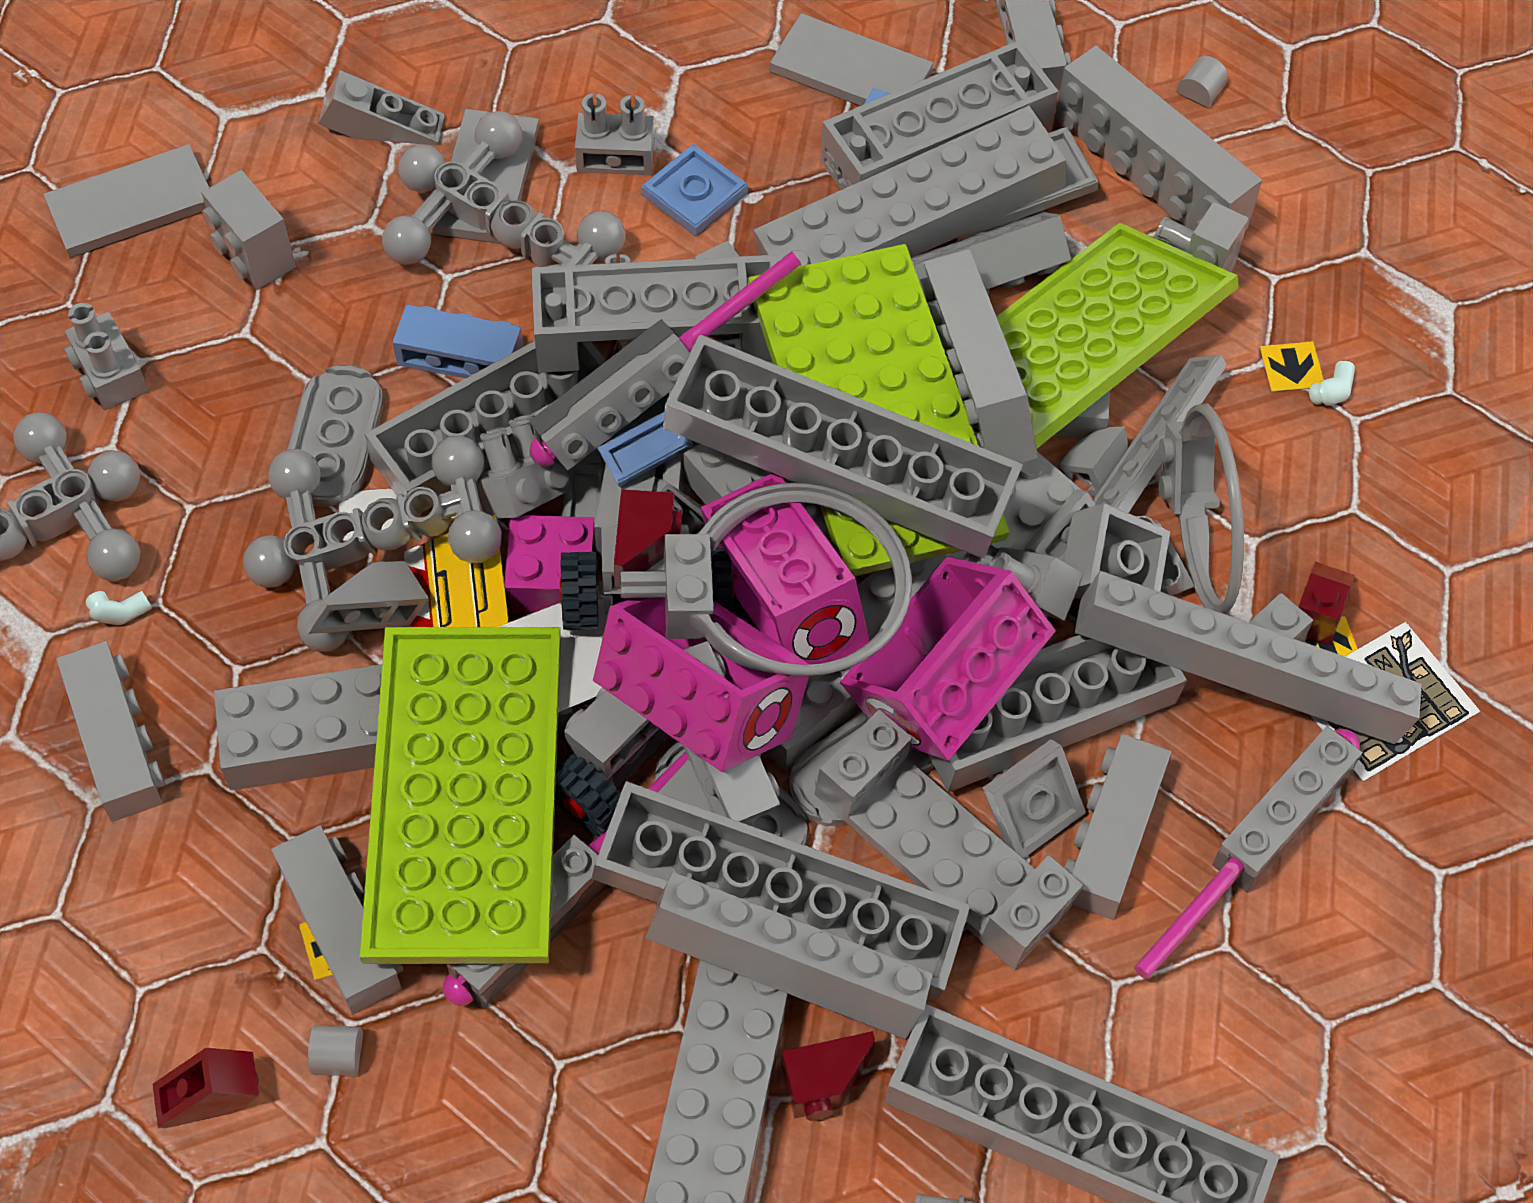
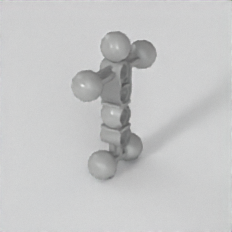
M495 111L489 112L480 118L475 129L476 144L459 163H445L442 154L435 147L426 144L413 145L402 153L398 163V174L402 182L408 189L419 193L431 192L433 190L434 192L412 216L395 217L387 223L382 234V246L386 254L394 262L403 265L419 262L426 257L430 248V230L446 212H449L477 229L486 230V233L490 236L494 234L495 238L503 246L512 249L521 248L522 255L525 257L531 256L532 261L539 267L593 264L596 259H606L609 255L619 253L625 242L626 231L621 220L615 214L604 210L591 212L581 220L577 229V241L579 244L575 247L564 240V229L557 220L545 218V215L541 212L537 214L535 209L527 202L521 200L510 201L509 193L506 191L501 193L497 185L481 176L480 173L493 158H509L516 153L523 139V131L518 120L512 114Z
M35 412L27 414L17 423L13 433L16 450L28 461L42 463L50 478L21 493L16 501H8L7 503L11 510L0 508V534L4 533L0 535V561L11 559L24 550L27 540L34 547L37 545V541L53 539L80 525L90 540L87 548L89 568L103 580L119 581L128 578L137 570L141 559L139 544L125 530L114 529L110 526L99 508L100 502L98 497L105 501L118 502L134 494L140 482L138 464L125 452L110 450L99 454L91 461L87 474L82 470L74 469L63 451L67 443V433L64 425L50 413Z
M460 435L444 439L432 453V469L436 478L444 485L450 486L452 491L437 495L430 488L424 486L416 487L410 490L406 496L403 493L397 495L398 500L379 498L369 504L364 512L359 508H355L353 513L338 512L318 519L315 518L311 497L320 484L321 471L316 459L309 453L299 449H288L274 457L268 467V481L273 492L279 497L286 499L292 528L284 539L273 535L261 536L249 544L243 555V567L248 578L256 585L266 588L279 587L290 580L296 570L297 563L300 567L307 603L297 617V632L302 642L310 649L321 652L335 650L344 644L350 631L308 634L304 628L322 600L330 594L326 571L359 561L369 553L372 555L377 554V548L384 551L396 550L405 545L411 536L416 541L421 540L422 535L429 537L438 536L445 532L450 525L451 517L456 515L457 517L449 527L448 542L453 554L460 560L469 563H484L495 556L501 546L502 533L497 520L490 514L482 512L476 482L484 471L485 458L480 446L472 439ZM433 506L429 515L421 517L422 512L426 508ZM393 519L392 524L388 528L381 530L386 521ZM351 531H354L352 537L348 541L342 543L343 538L346 536V534ZM314 543L313 549L309 553L303 555L305 549L309 545Z

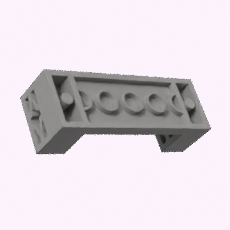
M1018 40L823 121L821 163L840 190H843L1027 106L1031 107L1046 131L1051 132L1059 91Z
M777 255L532 267L534 339L538 373L579 370L578 342L636 339L660 319L667 324L677 337H680L746 287L748 277L761 275L778 262ZM753 302L711 334L739 333L741 351L762 360H772Z
M879 709L819 769L814 795L917 886L970 904L964 927L1015 970L1071 909L1083 884L1049 855L1035 869L907 759L912 737Z

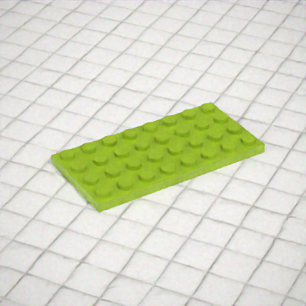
M1118 223L996 316L1027 394L1036 449L1238 289V275L1203 259L1195 258L1183 250L1127 225Z
M906 244L799 266L753 302L773 364L979 446L972 426L969 425L962 398ZM760 275L748 277V284ZM820 505L834 549L854 576L892 567L890 559L879 540L863 524L841 511ZM1004 514L1001 517L991 544L1005 541L1009 537L1010 531ZM885 519L899 537L906 551L909 563L963 551Z
M385 627L360 960L362 964L549 963L561 656L560 627Z

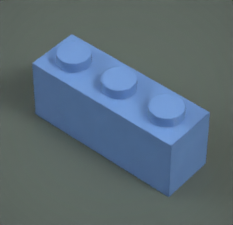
M407 304L392 342L398 366L465 379L524 347L521 326H516L506 321L495 322L475 318L464 313L454 314L438 311L429 306L417 307Z

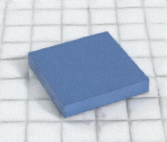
M694 143L641 186L642 196L695 236L748 193V184Z

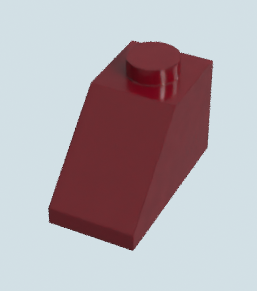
M621 489L613 565L616 588H621V572H646L664 558L665 534H681L682 510H674V492Z
M1315 561L1298 606L1313 619L1306 636L1307 638L1331 645L1353 584L1354 574Z
M873 1031L782 1051L781 1067L794 1119L806 1116V1119L809 1121L820 1120L832 1115L833 1110L841 1107L873 1055L875 1044Z
M204 1048L154 1082L152 1085L158 1128H170L232 1114L259 1096V1079L255 1069L253 1052Z

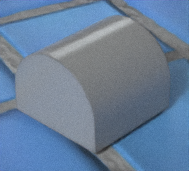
M1201 56L1197 58L1181 79L1176 92L1209 108L1226 85L1228 78L1227 70L1219 60L1210 56Z
M313 1025L308 1049V1065L311 1074L358 1076L363 1038L362 1028Z

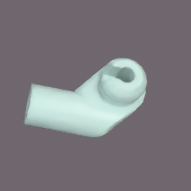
M1348 361L1336 363L1333 378L1323 380L1321 383H1314L1310 387V400L1316 405L1322 403L1333 405L1346 401L1351 393L1355 365Z
M103 591L94 592L86 599V606L90 609L89 615L91 618L98 622L117 626L123 625L152 609L143 591L121 602L109 600Z

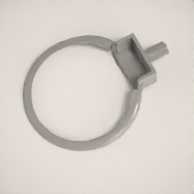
M1199 404L1190 408L1184 421L1166 423L1165 438H1161L1159 443L1161 461L1165 463V476L1159 477V494L1161 500L1167 501L1174 515L1178 514L1185 559L1190 578L1201 604L1205 608L1227 615L1236 603L1243 573L1244 522L1241 491L1236 463L1225 427L1216 411L1209 404ZM1215 438L1221 453L1226 476L1232 530L1231 571L1224 601L1215 594L1209 578L1208 515L1205 514V509L1220 506V499L1214 491Z
M805 483L776 484L752 490L733 499L719 509L698 534H665L664 571L621 572V598L665 597L666 639H697L705 637L718 652L737 664L763 672L790 676H813L838 672L859 664L876 654L891 640L901 626L907 614L912 592V574L906 551L899 537L887 521L870 506L849 494L829 487ZM789 502L819 504L851 516L863 524L879 540L893 568L895 596L892 608L880 631L865 646L850 655L831 662L809 665L782 663L767 659L746 649L727 634L719 623L712 622L709 616L714 611L711 551L716 549L721 540L737 524L758 510Z

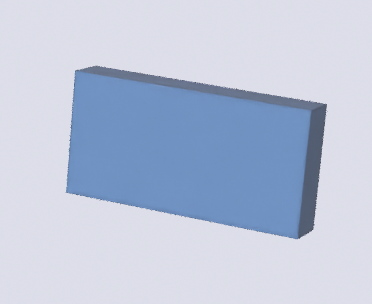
M664 412L598 447L619 487L693 447L690 439L663 429Z

